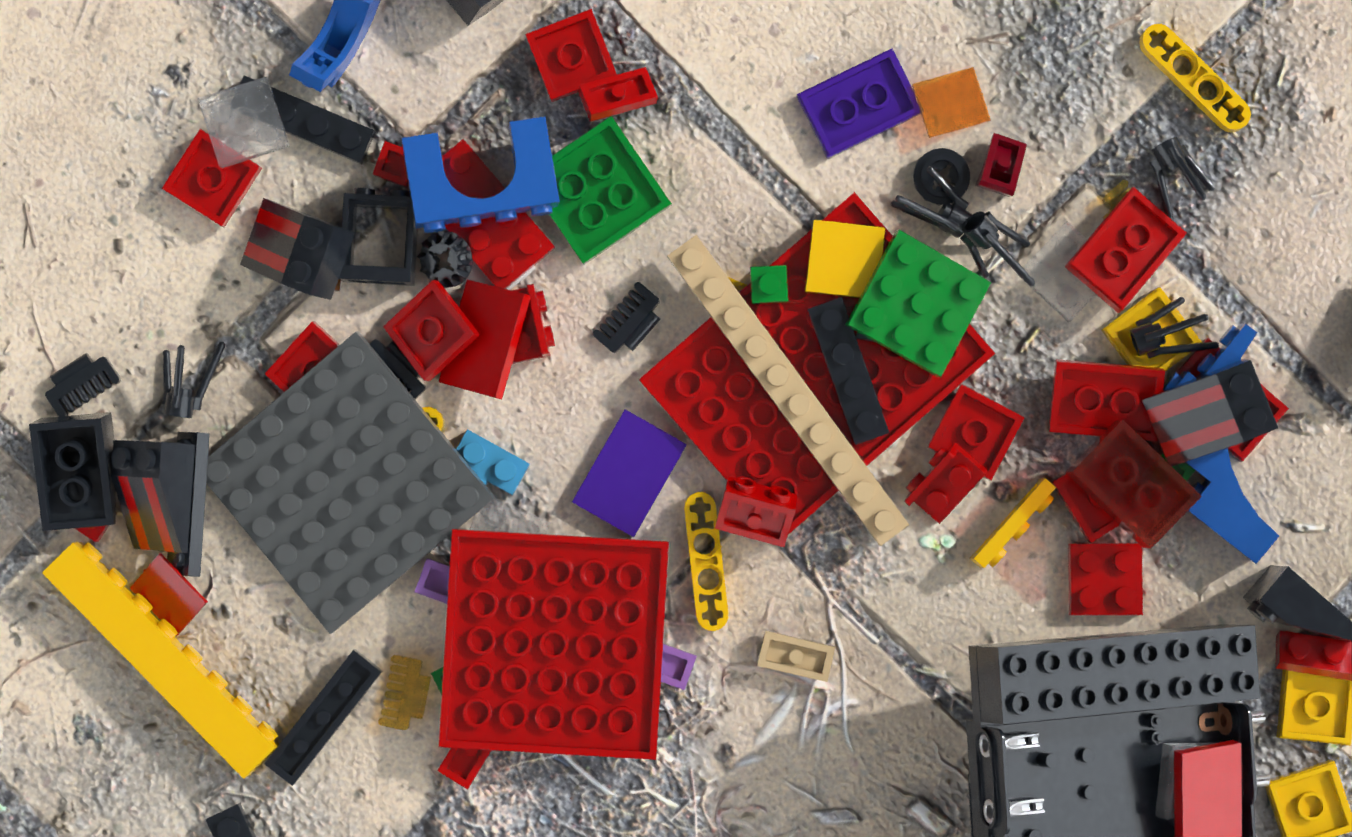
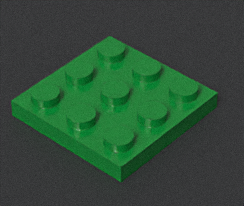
M612 116L552 156L560 202L558 207L552 208L553 213L549 215L583 265L672 206V203Z
M897 230L845 325L934 376L941 377L991 282L903 231Z

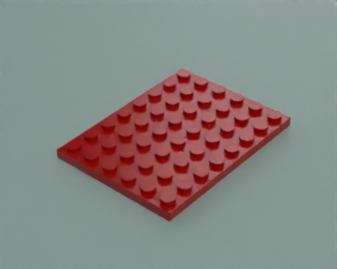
M855 192L822 220L885 228L882 256L893 237ZM811 229L770 265H786L788 302L751 304L750 283L739 293L865 465L868 466L996 353L969 324L941 377H936L876 342L857 339L889 433L854 445L807 309L842 297L850 317L859 298L805 292ZM711 317L639 379L726 481L729 476L735 478L748 477L757 484L768 487L781 486L797 495L796 511L789 534L839 491Z

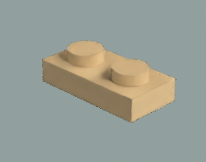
M765 630L757 666L828 682L835 646Z

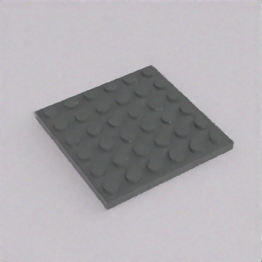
M356 331L208 457L206 481L208 486L329 634L339 629L452 534V529L460 528L496 498L359 331Z

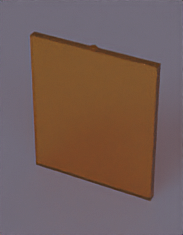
M974 67L912 84L929 138L991 121Z

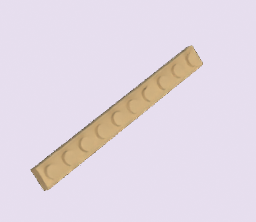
M693 236L667 255V258L878 545L882 546L908 527L909 523L698 236Z

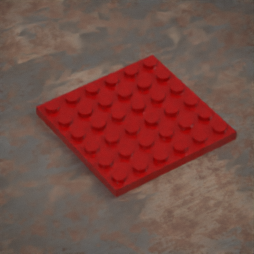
M452 529L439 747L656 760L669 542Z

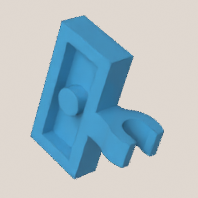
M468 429L456 448L485 485L489 482L512 496L530 466L528 462Z

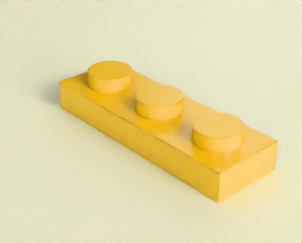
M1046 478L1039 479L972 554L970 559L980 568H985L988 564L994 567L1006 554L1007 551L1003 549L1006 543L1011 538L1017 541L1030 527V524L1027 522L1030 516L1035 511L1041 514L1051 504L1054 497L1050 494L1056 487Z

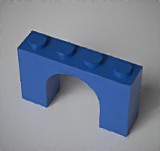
M539 117L509 122L508 130L515 167L514 176L510 184L502 192L484 199L465 196L450 184L443 167L438 133L402 138V148L416 229L424 228V233H433L445 230V224L459 222L460 227H472L482 224L481 219L495 217L496 222H504L517 219L516 213L531 211V216H543L553 213L552 208L558 207L560 200L546 118Z

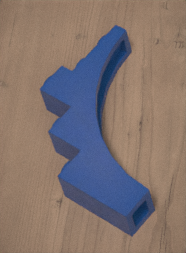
M1240 323L1238 327L1230 326L1219 340L1223 345L1214 356L1209 353L1198 365L1196 370L1200 374L1197 377L1240 361L1257 332L1244 323ZM1183 371L1181 375L1175 372L1164 384L1163 390L1165 391L1197 377L1188 371ZM1228 448L1185 462L1206 480L1202 484L1199 482L1195 483L1187 492L1184 499L1188 502L1184 505V508L1244 556L1257 564L1278 539L1279 535L1258 516L1243 494L1231 466Z

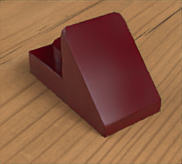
M993 133L975 186L1012 197L1016 190L1027 144Z

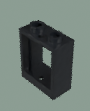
M354 188L353 193H344L342 228L356 233L357 207L407 210L404 268L354 265V234L339 279L347 283L414 286L418 229L415 226L410 191L389 190V195H375V189Z

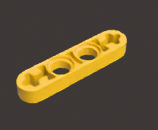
M1153 24L1143 32L1139 41L1143 54L1220 129L1232 133L1239 131L1248 124L1251 117L1248 104L1169 27L1163 24ZM1149 34L1154 37L1161 34L1164 37L1161 43L1168 51L1173 45L1178 50L1173 52L1165 62L1161 57L1167 52L1160 46L1152 48L1149 45L1152 41ZM1182 56L1191 62L1192 67L1188 75H1179L1175 72L1173 61L1176 57ZM1209 81L1215 85L1217 94L1214 99L1205 100L1199 95L1198 87L1201 82ZM1225 95L1228 100L1223 105L1228 110L1237 108L1240 111L1237 116L1240 123L1236 120L1229 123L1226 120L1229 114L1228 111L1222 106L1214 110L1212 106L1221 101Z
M697 492L687 498L684 506L696 617L702 628L708 631H716L725 626L728 620L719 530L715 529L717 508L714 499L709 494ZM696 498H703L704 503H710L711 509L706 511L704 516L705 523L713 521V529L699 528L694 531L691 530V523L698 524L697 513L690 512V506L696 503ZM708 533L714 538L715 546L710 553L701 554L695 550L694 539L697 535ZM712 569L716 571L719 577L716 587L708 590L699 585L698 575L702 570ZM721 592L722 599H714L716 610H722L723 617L717 618V624L710 625L708 619L702 618V613L708 611L707 600L700 602L699 594L713 595Z

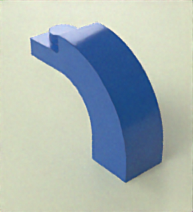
M334 0L320 33L311 46L292 64L289 76L300 81L306 87L314 88L319 92L327 85L333 87L358 51L371 26L381 0Z

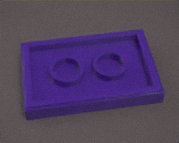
M893 48L798 93L796 96L827 159L924 112Z
M625 409L572 503L628 535L635 537L687 444Z

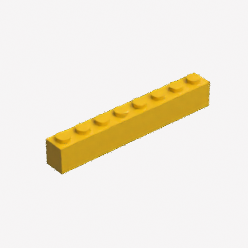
M82 542L71 543L42 574L243 779L250 776L280 744L276 740L278 737L276 731L265 721L259 723L250 714L253 709L246 700L239 695L234 698L225 688L228 685L226 680L215 670L209 672L200 663L203 660L202 656L191 645L187 644L184 647L175 637L178 634L176 629L165 619L159 621L150 612L153 608L152 605L141 594L137 593L134 596L125 587L128 583L126 578L115 568L109 570L100 561L103 558L102 554L89 542L85 545Z

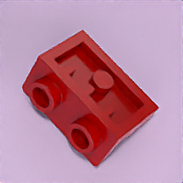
M534 284L512 290L531 296L512 364L551 356L549 347L555 346L551 325L544 326L541 313L548 311L543 290L537 292Z
M956 442L948 450L941 447L928 462L932 468L925 476L918 472L906 486L909 494L904 502L908 506L915 502L939 524L988 471Z
M729 476L715 529L785 547L796 511L797 495L781 486L768 487L757 484L748 477L735 478Z

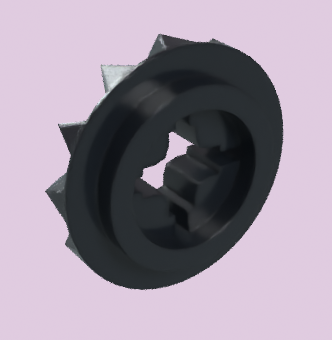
M938 148L925 153L918 160L913 172L915 190L918 191L925 201L938 206L944 205L946 202L949 204L954 203L940 186H937L935 189L932 188L934 179L927 172L928 167H933L934 170L940 172L947 165H950L947 178L954 185V187L952 185L950 187L960 197L965 194L970 183V170L965 159L960 154L950 149Z
M440 231L431 234L421 243V252L417 257L421 263L420 272L424 273L429 279L428 283L432 280H437L444 288L460 285L468 278L472 270L473 258L469 245L461 236L450 231ZM450 250L447 261L451 265L442 267L439 270L441 260L437 255L444 254Z

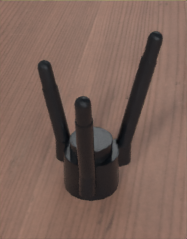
M1173 137L1152 149L1155 159L1149 163L1156 175L1164 213L1174 221L1163 169H1166L1168 174L1180 169L1200 200H1205L1206 194L1191 170L1209 191H1214L1215 186L1190 156L1185 145H1181L1177 137Z
M928 167L927 172L954 203L951 205L946 202L939 212L936 213L910 199L897 195L895 200L891 202V206L959 238L963 234L962 226L964 222L973 215L966 210L969 202L961 198L933 167Z
M980 211L971 215L962 226L964 234L960 239L968 247L982 277L987 278L989 273L977 247L982 249L993 247L1029 286L1033 287L1035 281L998 242L999 234L997 232L999 230L1027 248L1030 247V242L998 221L990 211L986 213Z
M1179 297L1147 318L1136 321V327L1129 330L1138 356L1146 354L1148 359L1165 354L1217 349L1219 343L1203 342L1160 347V345L1166 343V335L1207 321L1209 318L1207 314H1202L1161 328L1159 323L1152 324L1185 302L1183 297Z
M219 342L195 397L192 396L193 389L182 387L185 347L179 345L177 348L173 386L171 381L170 351H163L164 393L162 404L165 405L163 414L192 418L193 410H201L204 394L225 348L224 342Z

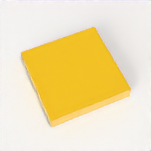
M813 220L805 292L860 298L882 257L885 228Z
M1161 287L1156 288L1101 329L1127 365L1164 368L1167 371L1191 353L1165 354L1148 359L1146 354L1138 356L1133 346L1129 330L1136 327L1135 322L1147 318L1171 303ZM1175 308L1152 324L1159 323L1161 328L1185 319ZM1189 327L1166 335V343L1160 345V347L1202 343V341L1192 328Z
M1283 670L1276 737L1351 746L1352 681Z
M1328 760L1270 779V784L1265 786L1281 837H1336L1352 832V812L1334 760Z

